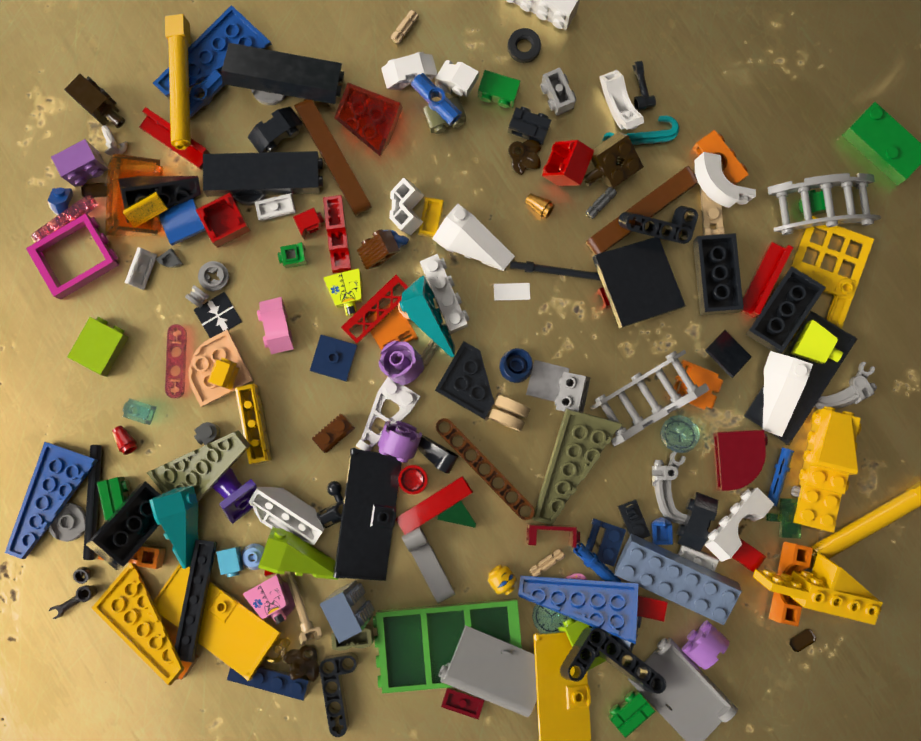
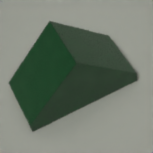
M462 501L448 508L437 517V520L473 528L476 527V522Z

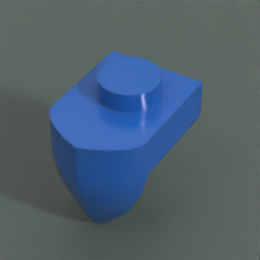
M53 188L47 200L50 209L62 219L66 217L69 211V203L73 197L72 188Z
M663 517L655 519L651 524L652 543L656 545H673L671 521Z

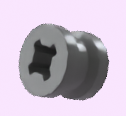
M193 285L191 293L187 294L185 298L201 308L203 306L202 302L208 299L209 295Z

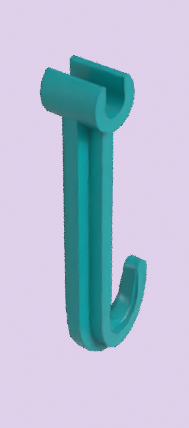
M659 116V122H669L672 128L669 130L627 133L633 145L669 142L675 139L679 133L678 122L671 116ZM606 133L602 141L607 140L608 138L613 136L614 133Z

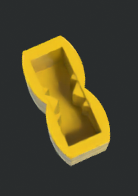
M221 358V361L216 360L208 382L232 390L240 368H237V363L225 358Z

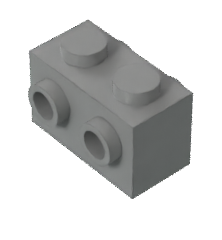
M561 68L543 74L542 83L540 84L543 94H547L549 98L548 105L551 111H555L556 116L574 109L576 102L575 93L570 89L566 74H563Z
M564 372L563 376L559 379L560 391L555 398L556 410L565 411L568 408L584 412L591 378Z

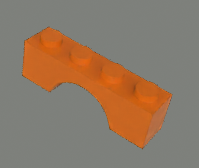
M783 542L777 575L781 576L784 573L791 576L793 571L801 573L802 570L810 568L813 548ZM774 592L769 619L798 627L802 606L790 596Z

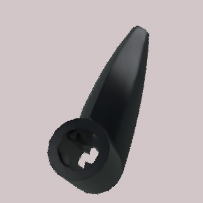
M422 435L418 445L420 452L437 469L449 474L459 456Z

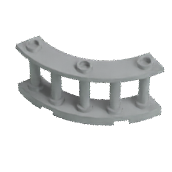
M850 173L830 174L804 178L803 183L793 184L792 181L768 187V194L779 198L783 226L775 227L774 232L789 235L793 234L794 230L821 225L835 227L839 223H861L862 226L874 224V221L881 219L880 215L870 213L866 188L868 184L875 182L874 175L858 173L857 177H850ZM833 186L844 188L848 215L835 216L831 192ZM852 187H856L859 190L862 214H856ZM821 188L823 190L827 217L812 218L809 198L810 189ZM789 193H801L805 221L790 223L787 203Z
M685 350L678 354L676 351L665 356L667 360L643 375L639 372L631 377L632 382L607 397L603 394L595 399L596 404L590 407L591 410L601 406L609 420L619 422L607 403L608 400L618 395L633 419L632 423L634 425L626 430L625 427L621 426L619 430H616V437L611 440L614 447L642 431L653 422L655 423L670 414L673 410L684 406L710 390L706 383L698 387L697 384L694 385L678 359L686 354ZM669 363H672L687 387L686 391L688 393L684 396L677 394L662 370ZM654 372L671 397L670 401L672 403L665 407L657 403L643 380ZM634 384L638 385L652 408L651 412L653 414L645 419L639 416L624 392Z

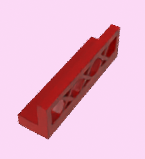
M145 107L142 112L146 115V118L139 128L201 170L203 168V154H210V152L192 138L189 147L184 150L176 149L171 145V124Z
M774 242L769 244L743 296L744 309L741 312L753 318L761 313L794 247L790 245L782 247Z
M397 275L387 282L341 326L356 344L399 305L402 295L393 296V291L400 285L405 290L408 286ZM385 299H391L388 309H379V305ZM377 312V319L373 323L365 322L366 317L370 313ZM358 325H363V333L356 338L351 332Z

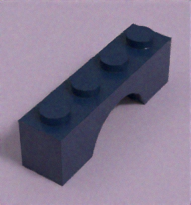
M261 665L250 681H247L231 667L227 677L228 681L302 701L307 697L311 683L306 675L299 679L291 680L290 672L277 671Z

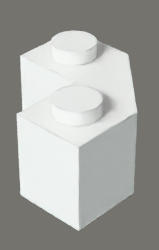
M424 52L391 59L388 61V64L381 68L386 88L392 90H402L411 84L417 75L422 73L430 80L437 76L432 54H424Z
M446 60L435 77V86L441 88L445 93L452 94L454 92L459 96L464 95L468 97L478 80L479 71L463 62H457L454 65L451 61Z
M404 177L391 191L392 210H390L389 218L401 231L412 235L423 223L412 209L424 197V194Z

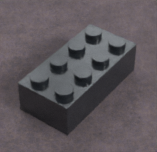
M736 233L697 236L693 240L700 316L738 313L744 308Z
M791 267L746 335L773 352L781 354L826 287Z
M146 481L138 485L86 545L115 570L123 568L159 526L154 519L149 500L161 494Z

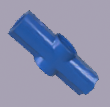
M214 70L202 83L192 87L189 94L190 118L203 106L209 105L212 97L225 85L222 84V76L218 71ZM205 92L202 98H198L200 93Z
M424 73L414 78L411 86L426 100L430 109L436 111L449 125L456 123L462 116V112L445 96V92L441 88L436 87ZM439 97L441 100L436 102L432 98Z

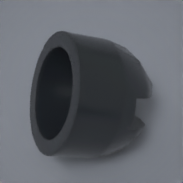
M79 567L73 573L74 580L79 584L86 583L91 576V571L87 567Z

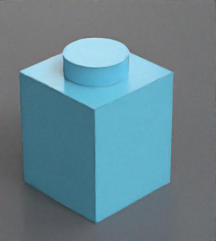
M240 546L216 552L221 575L227 574V577L239 575L238 571L244 570Z

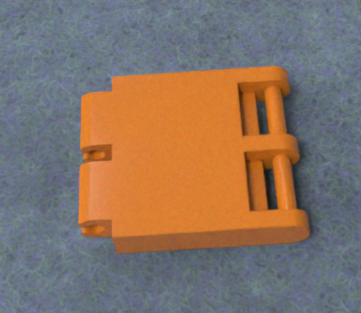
M390 303L381 309H388L390 307ZM398 306L371 331L381 351L392 341H401L407 338L404 341L409 342L413 339H418L409 321L399 312ZM377 312L366 317L369 323H373L377 319Z
M682 360L681 364L684 369L687 366L686 372L694 385L697 384L699 387L706 383L710 389L687 404L705 410L706 407L713 409L717 396L711 393L712 391L719 393L724 380L719 379V374ZM679 375L676 376L674 389L677 391V394L684 396L688 393L686 391L687 387Z

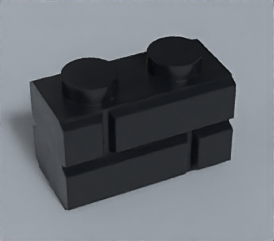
M516 107L508 127V133L527 140L537 141L543 145L551 119H548L549 117L543 113H538V115L531 113V110L526 107Z

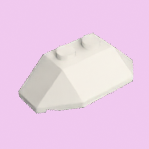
M257 487L249 500V504L253 506L260 522L271 529L272 527L282 528L295 534L310 545H315L324 531L320 520L317 518L316 510L284 488Z

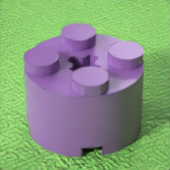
M392 341L380 353L379 367L381 371L392 381L400 385L411 383L424 370L421 355L408 342Z
M388 420L385 422L378 442L379 453L397 457L398 461L406 463L408 459L414 458L422 433L418 434L416 432L417 428L408 423L396 421V425L390 424L392 420Z
M706 620L697 631L694 629L687 635L688 642L682 647V651L699 667L705 670L719 660L717 656L720 652L722 654L725 653L729 646V640Z

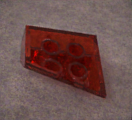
M347 83L334 118L381 157L391 140L403 107L400 102Z

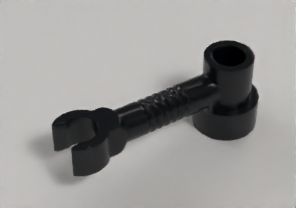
M637 61L632 67L641 92V96L634 97V107L639 112L644 111L646 108L655 107L656 99L654 95L649 96L644 77L643 62Z
M93 585L79 587L76 591V596L61 605H56L49 609V611L54 609L58 611V615L53 619L62 617L66 610L77 603L91 600L97 594V588Z

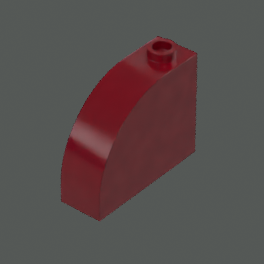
M764 430L713 433L717 491L737 490L753 482L760 474L765 463L768 437Z

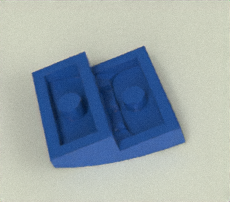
M193 198L168 208L169 210L159 214L166 236L172 246L206 231L196 212L198 207Z

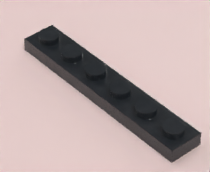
M198 539L195 542L174 647L181 661L194 662L217 542Z

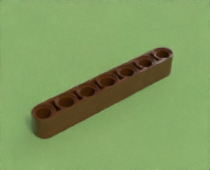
M305 99L295 104L294 107L354 215L357 216L372 208L313 100Z
M689 166L685 167L625 212H632L652 218L698 183L696 174ZM617 217L590 237L585 243L593 254L596 255L606 252L633 231L620 227L618 223L619 217ZM629 220V223L635 224L636 222L634 220Z
M442 418L436 423L438 434L522 520L531 519L535 511L529 501L449 419ZM442 422H447L450 425V430L446 433L439 430V425ZM455 436H461L464 440L463 444L459 447L454 446L452 443ZM468 450L476 451L477 458L470 461L466 458ZM485 463L490 466V472L487 475L480 473L479 467L481 464ZM497 477L504 481V485L500 489L493 486V480ZM511 491L517 494V500L513 503L508 502L506 499L507 494ZM523 506H529L531 510L530 514L526 517L520 514V509Z

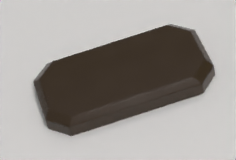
M105 183L84 184L81 187L82 196L84 198L105 197L107 195V185Z
M805 629L789 639V645L793 651L799 652L814 643L816 636L811 629Z

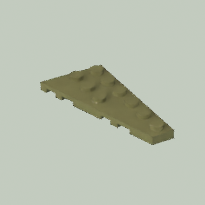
M568 408L565 409L534 516L532 517L534 521L550 525L554 523L564 509L565 503L575 493L579 483L585 479L601 456L600 453L610 443L612 436L617 429H620L622 423Z
M237 430L147 472V474L163 494L174 488L193 486L197 502H199L251 445L241 432Z

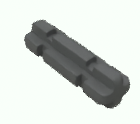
M609 187L605 194L603 193L587 209L586 214L593 219L610 202V199L616 196L617 191Z

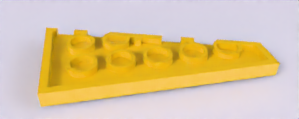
M129 563L92 606V609L167 685H172L184 671V667L135 563Z

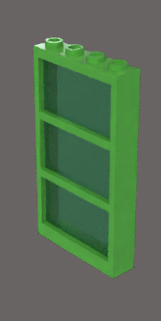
M517 598L377 610L376 616H373V627L377 628L378 636H374L375 648H379V656H376V666L380 668L381 673L378 676V688H382V693L452 687L441 682L439 671L443 665L451 663L465 625L522 649Z

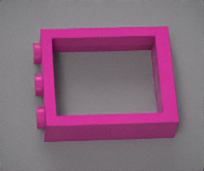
M85 213L26 248L53 297L61 300L119 266L116 260L118 256L113 249L109 248L107 244L109 240L104 233L99 231L98 227L100 225L95 217L91 218ZM86 226L106 260L61 285L42 251Z

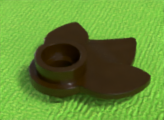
M527 140L523 143L516 141L510 144L508 154L512 159V169L517 174L522 175L526 168L539 169L541 167L540 158L536 154L542 148L540 143L534 140ZM516 147L520 149V154L515 152Z
M310 645L302 646L299 650L292 649L283 657V662L291 665V680H296L306 675L311 682H314L320 672L319 664L316 661L317 652ZM305 652H309L311 657H306Z

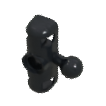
M331 481L327 485L328 494L334 496L337 503L317 512V518L324 529L341 522L342 515L339 513V507L344 503V499L341 495L342 486L337 481ZM327 510L326 513L320 515V512ZM332 521L333 524H331V525H329V526H327V527L324 525V524H326V523Z

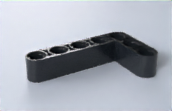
M585 628L560 668V674L564 679L578 682L583 679L598 654L645 691L660 694L666 689V680L663 676L600 628ZM593 632L595 633L594 641H592L591 635ZM608 644L610 645V652H609V653H607V646H608ZM584 649V651H585V656H584V658L582 659V658H581V651ZM623 656H625V663H624V665L622 664V658H623ZM572 667L575 669L573 676L570 675ZM638 668H640L639 676L637 675ZM653 680H655V686H654V687L652 686Z

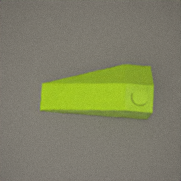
M272 527L258 568L276 574H284L287 571L295 572L296 576H302L303 573L312 574L315 578L338 580L333 577L335 560L295 534L282 528Z

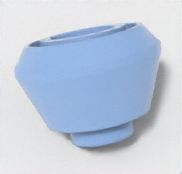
M256 543L246 546L241 555L243 565L250 570H259L258 566L265 548Z

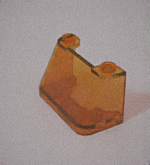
M121 154L112 155L107 169L106 235L156 236L158 232H161V221H158L156 216L136 228L131 223H127L126 216L123 213L124 205L118 180L135 176H163V166H160L159 159Z

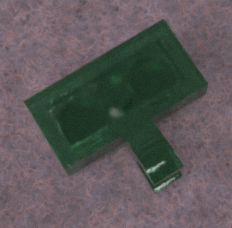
M780 498V514H766V521L779 522V537L801 539V525L793 523L798 499Z

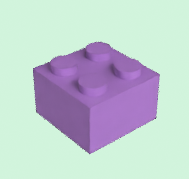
M86 139L51 156L60 176L74 187L82 186L87 180L99 177L104 171L108 170L99 151Z

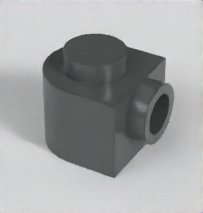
M206 422L194 429L196 432L194 437L200 445H207L220 437V428L214 423Z

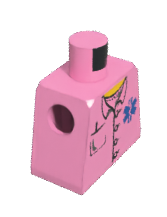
M280 574L243 593L244 597L262 619L271 615L276 625L287 619L281 608L289 604V599Z

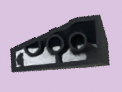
M135 176L118 179L124 210L157 192L167 206V210L171 206L178 203L182 204L201 195L198 176Z

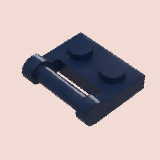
M593 518L591 523L593 526L586 548L592 552L600 527L605 528L596 555L602 563L614 567L626 529Z

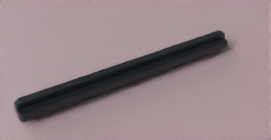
M101 445L90 446V457L98 459V461L88 474L83 549L84 560L95 559V552L86 544L97 532L99 504L97 482H100Z

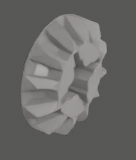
M217 261L205 263L198 273V280L201 286L213 292L221 290L227 285L229 278L227 268ZM215 272H218L217 276L220 280L213 279L210 281L211 277L207 273L215 274Z

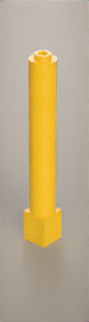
M184 14L165 17V37L169 41L171 145L176 149L184 150L191 145L188 44H191L189 21Z
M921 481L907 488L908 491L810 546L813 548L811 559L815 562L818 553L830 559L921 507Z

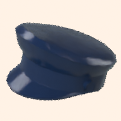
M515 348L507 351L502 356L499 368L506 380L520 383L531 375L533 362L527 351Z

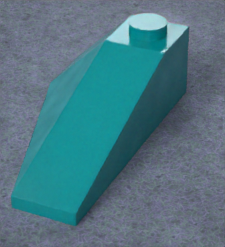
M421 276L402 292L400 307L450 357H454V342L447 325H442L440 308H435L433 291L425 276Z
M193 486L174 488L149 500L154 519L164 529L165 533L163 535L166 540L169 539L172 543V551L183 569L191 566L195 542L198 539V502Z

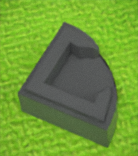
M172 248L156 258L160 264L168 268H176L183 265Z

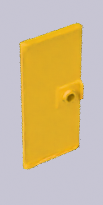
M180 564L153 600L157 612L176 627H179L190 572V566L183 569ZM209 582L198 643L242 675L247 681H250L281 633L231 595L221 590L212 582Z
M566 632L533 634L539 741H591L589 712L591 696L587 673L578 682L566 680L560 674L561 665L572 649ZM572 667L570 670L571 676H573L575 672L574 667Z

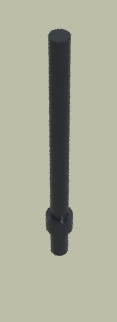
M511 261L510 268L525 270L527 273L534 271L601 281L599 274L596 272L538 265L531 261H526V263Z

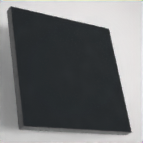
M726 330L705 350L731 378L752 357Z

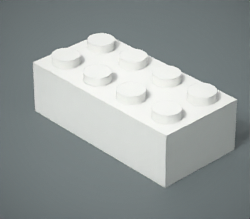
M506 0L509 3L519 5L526 12L530 11L536 14L541 20L551 22L556 28H563L567 30L574 18L579 4V0Z

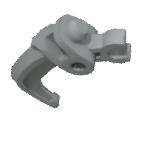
M861 362L858 367V373L849 380L848 388L829 396H821L814 407L823 409L826 406L840 409L854 403L858 404L872 396L877 386L875 383H869L867 378L875 371V367L871 366L869 371L865 372L864 366L866 362Z
M673 451L670 454L668 465H664L662 460H655L654 466H652V486L655 488L656 499L663 516L673 523L683 524L687 515L679 512L674 505L671 480L677 478L678 468L685 462L686 457L682 456L680 461L677 462L675 461L677 452Z

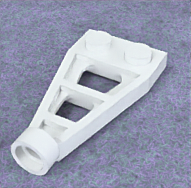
M387 377L376 395L363 435L356 446L361 450L371 451L372 447L379 442L382 433L381 431L379 434H376L371 430L375 419L379 417L385 422L392 420L390 424L397 425L396 421H402L410 414L421 396ZM387 399H390L400 407L399 411L391 418H387L381 413L382 405ZM369 440L370 445L366 444L364 441Z

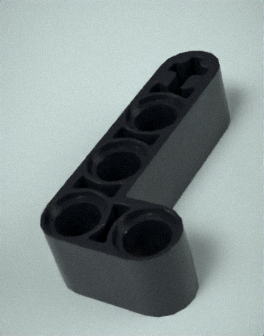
M679 206L674 212L672 222H667L632 212H623L618 218V223L620 227L633 232L686 244L692 239L698 213L693 208ZM687 212V213H688L687 218L684 219V215H685V213ZM629 220H634L636 222L635 224L629 223ZM649 222V227L645 230V225ZM665 226V227H666V230H665V232L662 234V229H663V227Z
M352 652L327 656L319 666L329 731L334 737L343 736L349 726L341 675L353 672L358 665V657ZM344 659H352L354 666L347 667L344 664ZM325 662H332L334 670H327ZM328 682H335L338 686L337 690H330ZM338 702L341 709L334 710L331 707V703ZM338 716H340V717H339V724H340V725H343V727H342L341 730H339V727H338V726L335 727V725H336V723H337V721H338V719H337Z

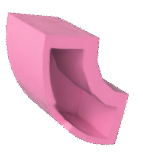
M282 297L259 302L260 310H257L259 321L263 322L265 330L263 341L265 347H269L271 354L294 349L291 329H288L286 320L288 316Z

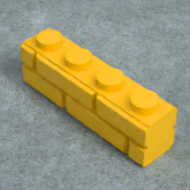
M249 384L235 387L243 434L251 445L247 449L249 464L272 461L268 436L265 433L266 426L261 399L258 396V385Z

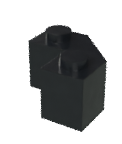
M291 106L277 109L272 113L273 118L266 123L259 122L250 132L248 139L259 153L275 152L282 139L294 138L299 134L303 122Z
M696 492L693 498L688 499L686 509H688L687 518L683 524L678 526L676 535H679L678 544L698 552L701 551L708 540L707 536L710 534L708 529L711 521H714L717 515V499Z

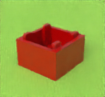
M579 140L555 142L551 148L552 152L548 162L543 168L542 176L557 186L581 185L595 150Z
M231 193L196 209L211 242L217 248L251 231Z

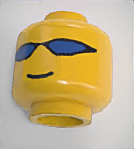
M498 565L488 573V583L495 593H505V595H508L515 589L514 585L517 578L508 566Z

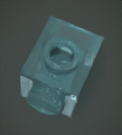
M129 398L123 407V417L150 425L156 406Z

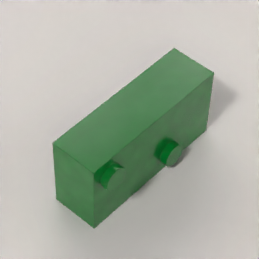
M876 102L867 108L842 134L846 140L897 186L907 180L921 165V143Z

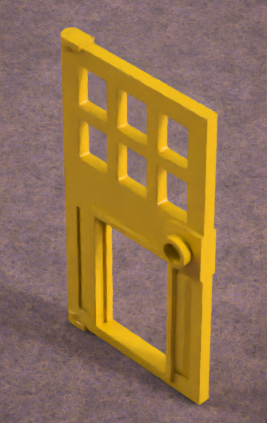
M826 225L805 228L791 267L825 286L826 288L823 292L834 295L826 320L842 329L874 239L839 226L826 227ZM814 228L827 231L822 246L810 242ZM832 234L845 238L840 252L828 248ZM850 240L862 244L858 259L845 254ZM807 247L820 252L815 266L802 262ZM825 254L837 258L833 272L820 268ZM843 260L855 264L850 279L838 275Z

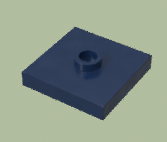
M320 335L310 371L347 382L358 345Z

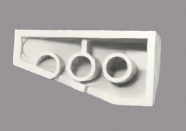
M458 203L446 216L432 238L447 251L457 252L466 258L479 260L485 265L502 271L505 270L515 257L473 214Z
M770 351L764 367V431L783 436L806 385L813 364Z

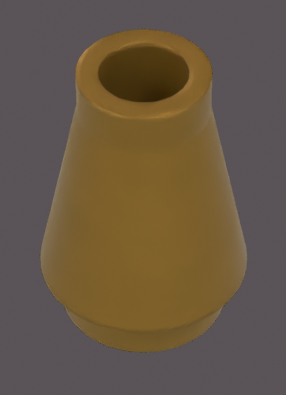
M532 193L528 195L525 201L541 217L544 216L546 218L550 216L555 206L551 200Z

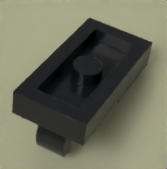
M636 499L617 506L629 537L631 533L642 539L651 536Z

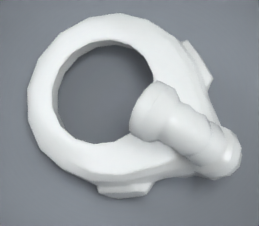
M106 125L102 126V132L108 147L105 153L113 157H121L127 149V141L119 144L121 148L118 149L110 129Z

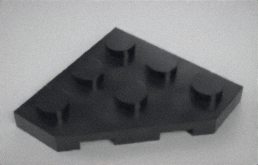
M463 341L435 391L485 420L494 404L481 351Z

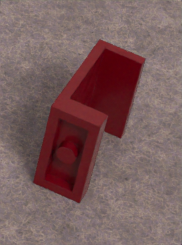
M527 523L526 543L528 545L536 546L537 529L569 531V545L576 548V544L580 543V531L575 526Z

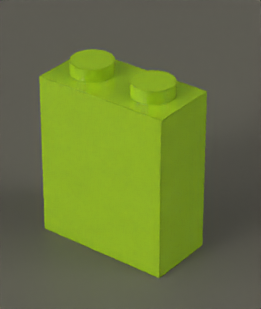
M89 317L67 357L97 374L107 377L129 337L123 334L125 330L115 325L113 328L108 326V321L97 317V319Z

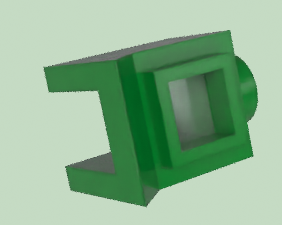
M302 242L280 247L281 252H278V260L280 264L283 263L285 268L308 265L304 254L306 249Z

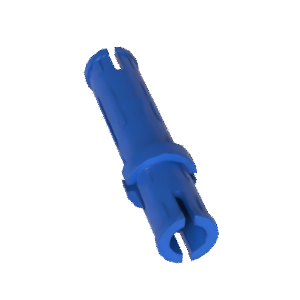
M781 448L778 463L774 467L776 470L768 494V498L774 503L773 506L778 507L787 472H790L791 468H789L794 453L793 450Z
M583 543L576 545L573 552L582 559L586 567H590L604 581L621 582V579L603 564L595 553L589 551Z

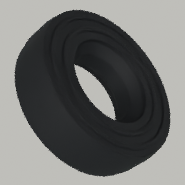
M521 28L511 34L508 40V52L515 61L528 63L536 59L540 53L541 40L535 31ZM522 39L530 41L532 45L531 49L527 52H521L517 48V43Z

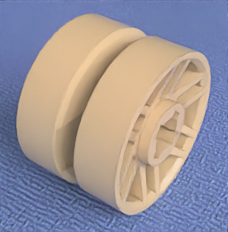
M498 395L494 405L501 410L492 409L489 418L521 432L525 422L518 417L527 418L530 408Z

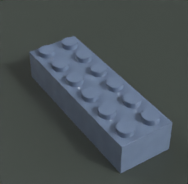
M632 533L615 565L616 576L631 583H637L640 587L722 625L727 621L742 592L738 582Z
M356 580L334 591L320 603L339 643L362 632L372 618L373 611H375L371 601H366L364 597L366 592L361 582L357 583Z

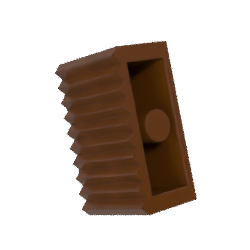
M380 229L372 234L373 238H368L361 242L362 246L357 249L360 259H362L361 262H363L365 269L379 267L400 251L390 230L383 231V229Z
M339 414V416H336V419L327 424V427L324 426L321 432L318 431V434H315L312 440L324 453H327L353 431L355 427L345 415Z

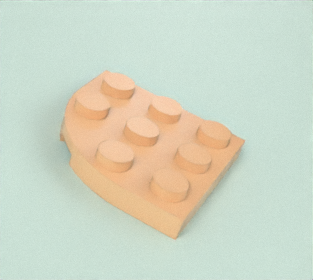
M228 330L206 340L193 354L194 356L189 367V382L201 407L235 391V387L244 386L254 381ZM221 358H225L237 363L236 367L240 368L232 390L208 382L216 360L221 361Z

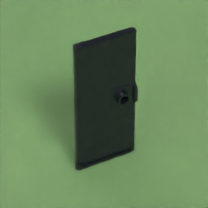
M810 311L783 355L813 364L806 385L783 436L772 434L789 446L847 354L858 340L855 336L845 332L813 311ZM808 321H816L837 337L838 341L834 348L843 352L838 362L828 358L826 363L819 364L790 354ZM764 385L744 414L745 418L762 429Z
M351 448L333 573L334 578L386 581L392 531L395 526L397 512L398 477L402 462L397 460V457Z

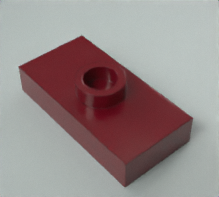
M447 688L441 707L479 720L485 700L453 688Z

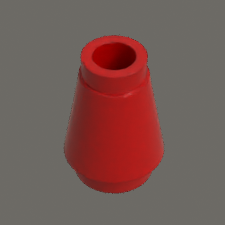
M118 426L112 430L119 452H122L123 455H128L137 449V441L123 426Z

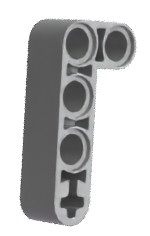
M418 527L403 535L402 539L409 552L412 553L437 603L455 595L453 587L422 528Z

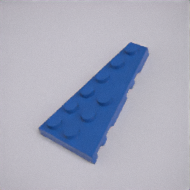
M231 5L188 47L189 87L206 79L214 70L222 71L229 43L261 49L271 46L272 43ZM169 67L153 82L167 98L170 97Z
M44 442L6 547V554L20 559L27 558L97 463L98 459L49 442Z
M520 576L519 597L636 644L639 584Z

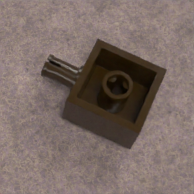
M79 74L64 89L103 126L110 121L116 128H120L125 123V119L118 114L119 110L115 107L116 102L89 76L85 78Z
M617 132L595 147L591 159L595 168L587 173L583 180H585L584 183L589 187L601 178L604 185L614 188L642 169L644 166L629 136Z

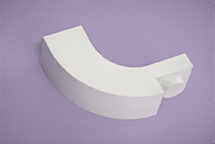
M618 70L599 76L607 105L621 130L635 129L643 124V116L634 108L629 99L624 76Z
M703 152L694 160L695 174L700 187L716 203L730 208L736 202L737 204L744 205L756 197V189L734 185L725 177L721 167V155Z

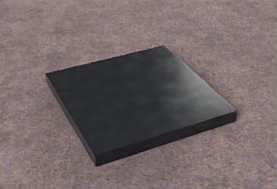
M653 237L592 256L619 329L686 306L659 238Z

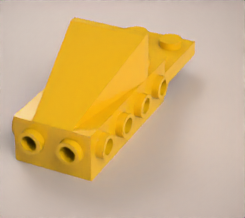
M824 406L823 409L815 410L812 415L811 431L807 437V450L804 452L803 468L799 474V485H801L793 523L834 533L841 496L849 488L848 476L857 475L858 473L856 458L858 444L856 438L862 426L860 424L861 418L854 417V413L847 411L838 413L835 412V408Z
M820 553L816 557L811 573L802 570L801 573L793 571L791 576L784 573L780 576L768 569L763 571L755 569L753 575L768 590L788 595L807 609L873 625L876 624L878 615L881 612L883 602L872 595L842 567Z

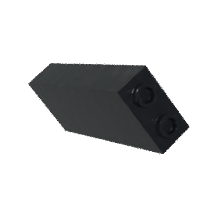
M229 43L222 67V84L335 104L336 98L341 96L342 86L339 83H343L345 72L341 71L342 63Z
M318 151L203 154V191L206 197L224 196L228 193H231L232 196L285 195L290 193L320 194V187H323V176H320L319 169H323V160L319 158Z

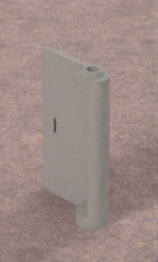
M465 625L451 663L443 665L439 671L441 682L529 717L537 700L535 654Z
M663 638L657 644L658 648L644 663L664 677L666 680L665 691L660 694L647 692L628 678V681L685 741H705L721 722L725 723L731 720L736 715L738 708L671 638ZM640 668L637 670L638 676L640 675ZM655 680L652 682L653 687L655 686Z

